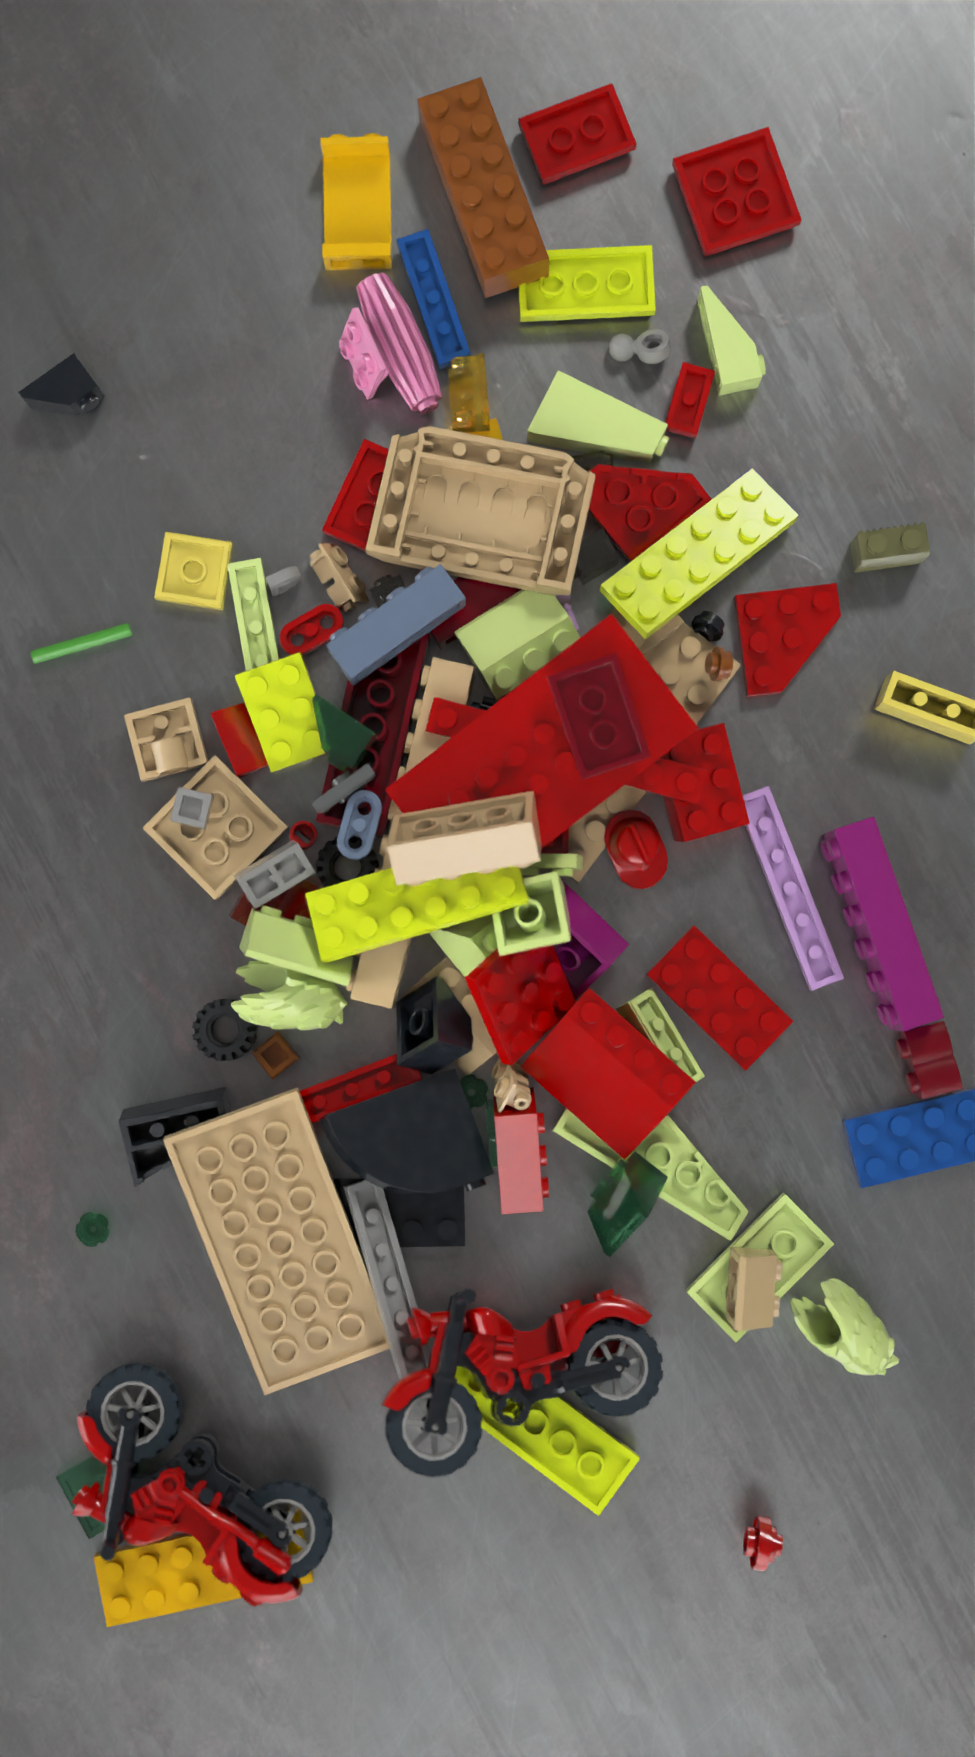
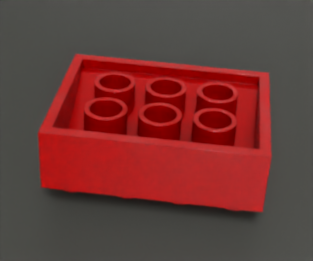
M590 988L520 1066L624 1160L696 1083Z

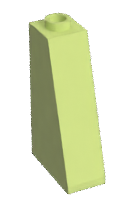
M559 370L527 430V441L533 444L646 464L651 463L655 454L661 457L670 438L665 436L667 423Z

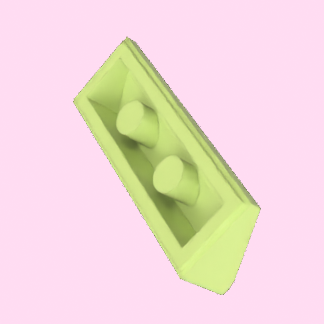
M653 988L646 990L617 1008V1012L694 1081L697 1082L705 1077Z

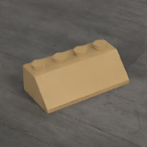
M534 791L393 815L386 847L396 885L408 884L416 886L425 883L427 880L437 878L452 880L467 873L479 872L481 874H488L496 871L498 868L509 866L523 868L532 865L534 862H539L541 857V840Z

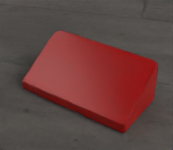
M245 703L210 713L237 777L242 778L269 766Z

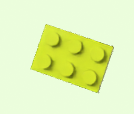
M301 652L235 675L271 772L332 751L334 741Z

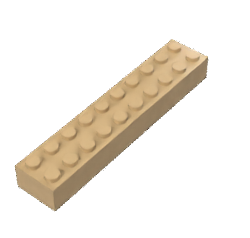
M433 657L431 666H424L420 682L424 696L423 700L416 699L412 719H414L416 729L415 733L408 732L404 748L408 762L406 767L400 766L397 780L450 739L425 731L434 697L468 706L475 679L474 666ZM393 800L388 813V820L391 824L393 815L403 814ZM388 834L383 835L379 854H382L381 856L384 857L382 869L375 868L374 873L392 868L386 847ZM412 938L355 954L354 956L360 957L357 971L351 970L350 981L346 987L347 991L352 992L350 999L390 1009L395 1008Z

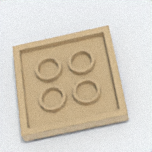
M215 755L183 787L214 796L206 830L170 821L176 795L143 829L217 901L236 882L233 875L255 863L289 827Z

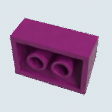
M562 880L570 916L571 941L554 944L553 947L576 1000L614 963L629 946V943Z

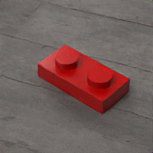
M682 362L665 422L668 424L666 431L696 439L715 374L714 370Z

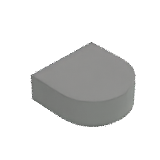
M290 566L267 576V587L271 595L275 597L297 586L301 582L302 576L296 566Z

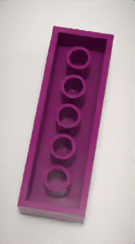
M873 816L821 835L823 842L820 843V849L825 861H830L835 874L831 875L832 884L836 893L843 896L846 907L842 908L843 916L848 927L853 926L857 937V940H854V947L859 959H864L869 972L865 973V979L870 991L877 994L880 1005L876 1006V1010L882 1025H887L889 1030L906 1031L944 1018L875 817Z

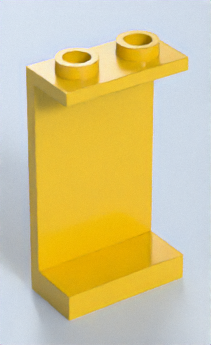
M368 133L363 135V137L333 134L329 138H320L324 180L325 244H322V257L325 270L392 269L391 175L388 136H381L376 133Z

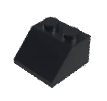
M434 977L396 1002L397 1066L433 1074L473 1050L471 1017L442 978Z

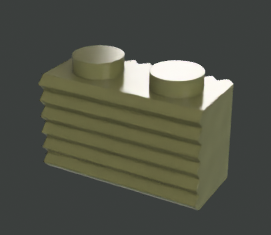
M921 522L919 525L914 523L912 526L907 524L905 527L901 524L899 528L894 525L892 529L887 527L885 530L880 528L878 531L875 528L872 531L867 529L865 532L860 530L850 543L854 572L922 564L926 557L930 556L926 524Z

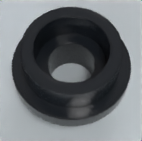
M702 611L691 622L694 632L696 634L699 633L709 642L719 641L724 634V621L713 612Z

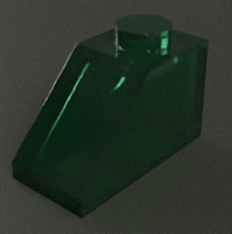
M315 694L312 702L321 747L329 755L326 761L342 772L346 767L354 772L377 736L375 732Z

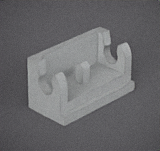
M292 840L233 876L244 891L248 901L256 909L313 875L315 871L299 844Z

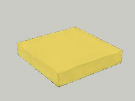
M165 532L154 598L158 601L223 611L229 577L227 564L231 563L234 548L233 542Z

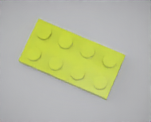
M652 245L546 250L549 257V277L545 278L544 276L538 281L519 285L520 322L655 316Z

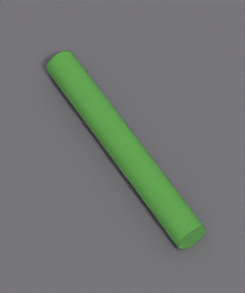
M125 623L32 650L30 653L34 664L130 637L133 636L130 624Z

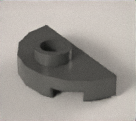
M368 763L352 775L349 771L345 772L331 782L333 785L332 789L311 804L317 813H325L338 802L342 804L352 794L364 789L367 786V782L374 779L376 774Z

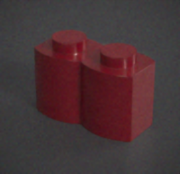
M937 1021L906 1031H899L900 1039L896 1040V1049L900 1059H906L909 1073L905 1074V1081L911 1094L915 1093L918 1099H925L963 1089L960 1072L953 1055L950 1036L944 1021Z

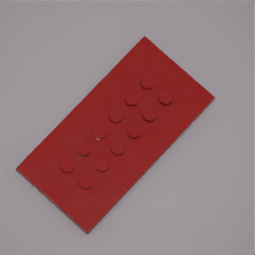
M611 613L392 783L385 791L402 813L534 791L542 849L699 727ZM616 653L651 757L581 780L547 676Z

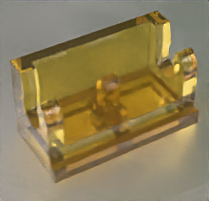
M484 353L451 359V367L464 366V368L448 370L453 431L463 433L490 431Z

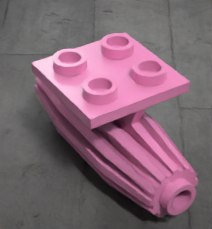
M376 273L370 277L368 276L356 287L363 316L359 307L351 310L339 341L343 357L346 360L349 359L353 368L355 384L359 390H363L367 400L374 398L378 386L389 376L412 411H420L421 414L432 412L438 408V402L442 399V393L431 353L415 318L386 273Z

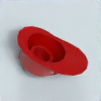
M636 810L619 812L610 819L605 828L604 841L618 876L625 884L632 888L645 889L654 886L662 879L668 865L667 851L656 825L649 816Z

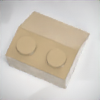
M730 1247L725 1317L736 1331L772 1327L773 1317L779 1316L780 1298L775 1295V1282L781 1281L782 1261L777 1260V1254L772 1250Z

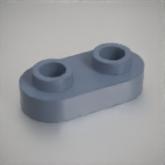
M360 790L350 796L346 805L337 838V846L339 851L351 860L365 858L371 852L382 815V803L378 796L371 791ZM362 803H369L372 809L368 815H361L359 813V806ZM354 836L362 839V845L358 849H352L349 845L350 839Z

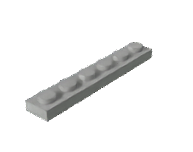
M362 1180L343 1188L400 1380L414 1371L428 1368L431 1352L428 1343L422 1347L419 1339L412 1340L409 1332L407 1318L412 1317L411 1307H418L383 1188L367 1180Z

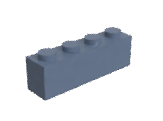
M441 564L434 569L431 566L423 569L415 576L416 582L406 589L403 587L395 589L386 597L387 602L378 609L375 607L367 609L358 617L359 622L349 629L343 627L331 635L329 638L331 642L326 645L328 652L353 686L466 606V597Z

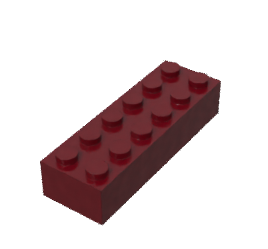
M429 633L353 686L348 680L322 795L333 788L331 782L338 776L348 771L352 775L368 763L376 775L374 779L367 782V786L362 790L373 792L382 803V815L376 837L383 838V835L387 834L389 829L388 813L392 799L385 789L397 780L399 768L403 766L405 743L408 732L411 731L413 710L416 699H418L421 677L431 642ZM348 800L342 804L338 802L325 813H317L316 821L320 825L340 829ZM362 803L359 806V813L361 815H368L372 809L369 803Z

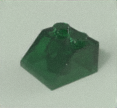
M635 1151L626 1161L620 1158L608 1174L611 1178L607 1182L601 1179L590 1193L593 1201L587 1213L603 1252L609 1258L649 1217L668 1176Z

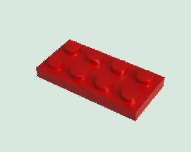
M695 925L646 973L679 1008L745 1071L794 1022Z

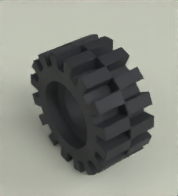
M338 836L334 837V840L325 843V847L322 850L320 849L318 860H316V874L324 888L348 881L339 878L334 869L337 858L343 855L337 846ZM352 837L349 841L350 847L352 849L360 848L362 839ZM373 848L365 858L360 859L361 870L355 878L372 874L375 868L379 867V861Z
M213 1000V1002L204 1005V1008L196 1014L197 1019L196 1022H193L192 1026L195 1034H192L193 1040L197 1041V1048L199 1051L202 1050L208 1058H214L216 1061L234 1060L248 1053L252 1044L255 1043L258 1025L246 1022L239 1017V1013L234 1011L231 1003L237 1000ZM222 1016L233 1018L238 1025V1035L230 1043L219 1042L212 1032L214 1022Z

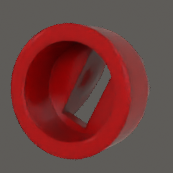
M308 821L296 822L290 829V841H296L302 850L311 848L317 839L316 827ZM298 831L310 842L305 843L295 833Z

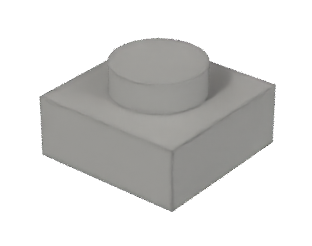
M178 787L170 821L206 830L214 796Z

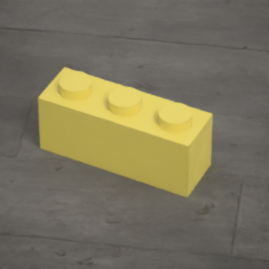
M896 671L891 672L885 677L874 710L969 745L975 742V700Z

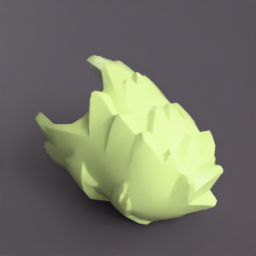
M249 961L248 965L237 968L236 973L245 978L244 982L265 991L242 995V1000L231 1003L234 1011L239 1013V1017L246 1022L271 1027L272 1030L298 1028L303 1031L319 1028L325 1029L333 1021L339 1024L343 1023V1008L347 1005V1001L334 982L264 961Z
M833 1278L820 1283L826 1296L824 1302L827 1307L819 1304L816 1305L804 1296L800 1300L795 1298L791 1300L790 1304L795 1315L794 1319L801 1332L825 1355L839 1361L848 1372L861 1375H886L887 1368L899 1363V1359L893 1354L895 1349L894 1339L889 1337L881 1319L876 1317L869 1304L862 1297H859L853 1288L841 1280Z

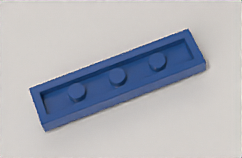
M426 229L396 239L439 369L471 359V353L429 230Z

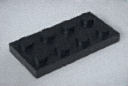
M362 1177L333 1178L357 1243L361 1249L343 1187L365 1179ZM464 1186L432 1195H407L383 1189L400 1248L465 1246Z

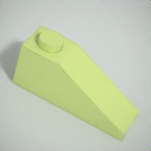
M708 285L702 286L697 302L712 370L715 371L714 379L718 396L758 388L763 377L762 375L766 373L763 355L757 354L756 345Z

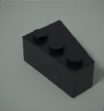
M226 1087L123 1109L118 1122L134 1187L143 1183L145 1179L163 1169L164 1171L173 1165L163 1142L165 1136L231 1112Z

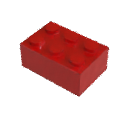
M724 723L698 728L660 757L708 770L699 805L663 796L674 841L687 842L750 824Z

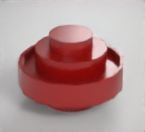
M757 1515L753 1521V1526H747L745 1529L743 1554L750 1557V1567L752 1570L766 1571L768 1564L774 1563L775 1557H781L783 1536L777 1534V1528L772 1526L770 1517Z

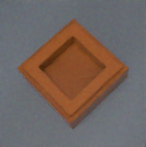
M277 1031L251 1052L272 1080L300 1058L280 1031Z

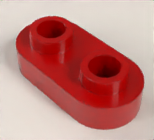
M321 604L286 624L280 632V644L287 654L292 655L301 652L303 657L328 643L331 635L344 627L343 616L337 607L331 604ZM325 618H330L333 620V625L325 629L321 627V622ZM296 635L304 637L303 643L299 646L292 644V639Z

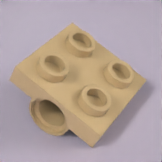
M190 697L124 715L141 781L146 782L205 766L209 762L193 700Z

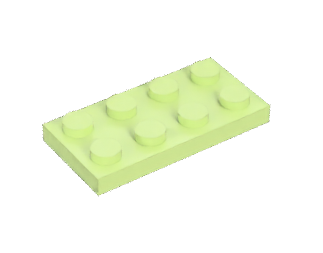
M783 1192L685 1291L737 1342L748 1330H734L725 1317L730 1247L765 1249L775 1252L777 1260L782 1261V1278L780 1282H775V1295L781 1298L834 1243Z

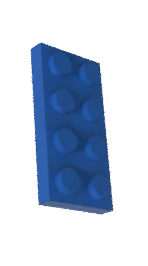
M975 1088L843 1119L860 1188L975 1161Z

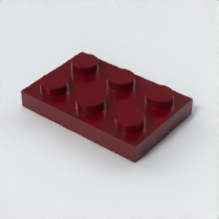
M616 653L547 676L581 780L651 757Z

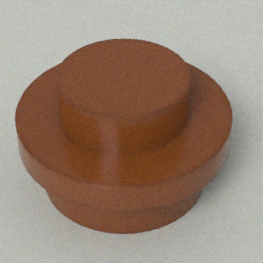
M717 646L713 649L712 653H708L706 656L705 671L709 674L712 681H720L722 678L728 679L733 668V655L730 651H725L723 647Z

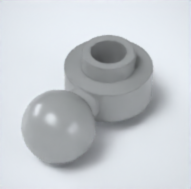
M659 329L645 331L637 340H633L627 334H617L609 343V353L617 361H627L634 354H638L641 361L656 364L666 359L671 352L668 334Z

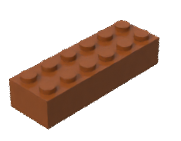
M482 77L417 98L419 118L485 299L518 288L523 283L529 284L540 280L541 277H549V257Z

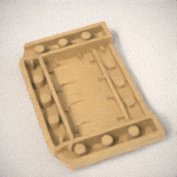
M432 426L420 428L416 433L401 437L400 434L393 435L365 550L367 555L387 563L422 570L429 566L434 569L441 564L446 572L452 576L553 596L570 595L596 475L590 470L588 473L576 464L574 458L566 452Z

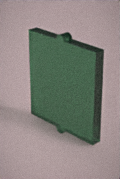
M487 1099L486 1113L490 1165L492 1168L498 1167L493 1099Z

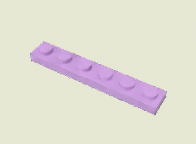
M766 786L743 795L750 824L745 825L809 990L813 991L844 979L770 787Z

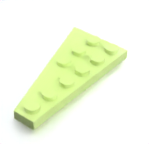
M565 1108L552 1129L558 1135L730 1241L749 1212L668 1114L625 1160L567 1108Z

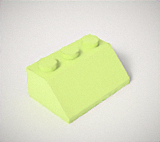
M523 589L454 632L483 684L496 699L519 686L580 638L569 615L555 595Z
M262 905L261 910L251 908L239 946L245 956L348 986L354 955L327 963L321 961L311 919L295 915L294 921L281 917V910Z

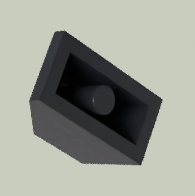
M74 353L18 392L31 409L76 416L82 412L92 411L98 406L100 399L105 397Z

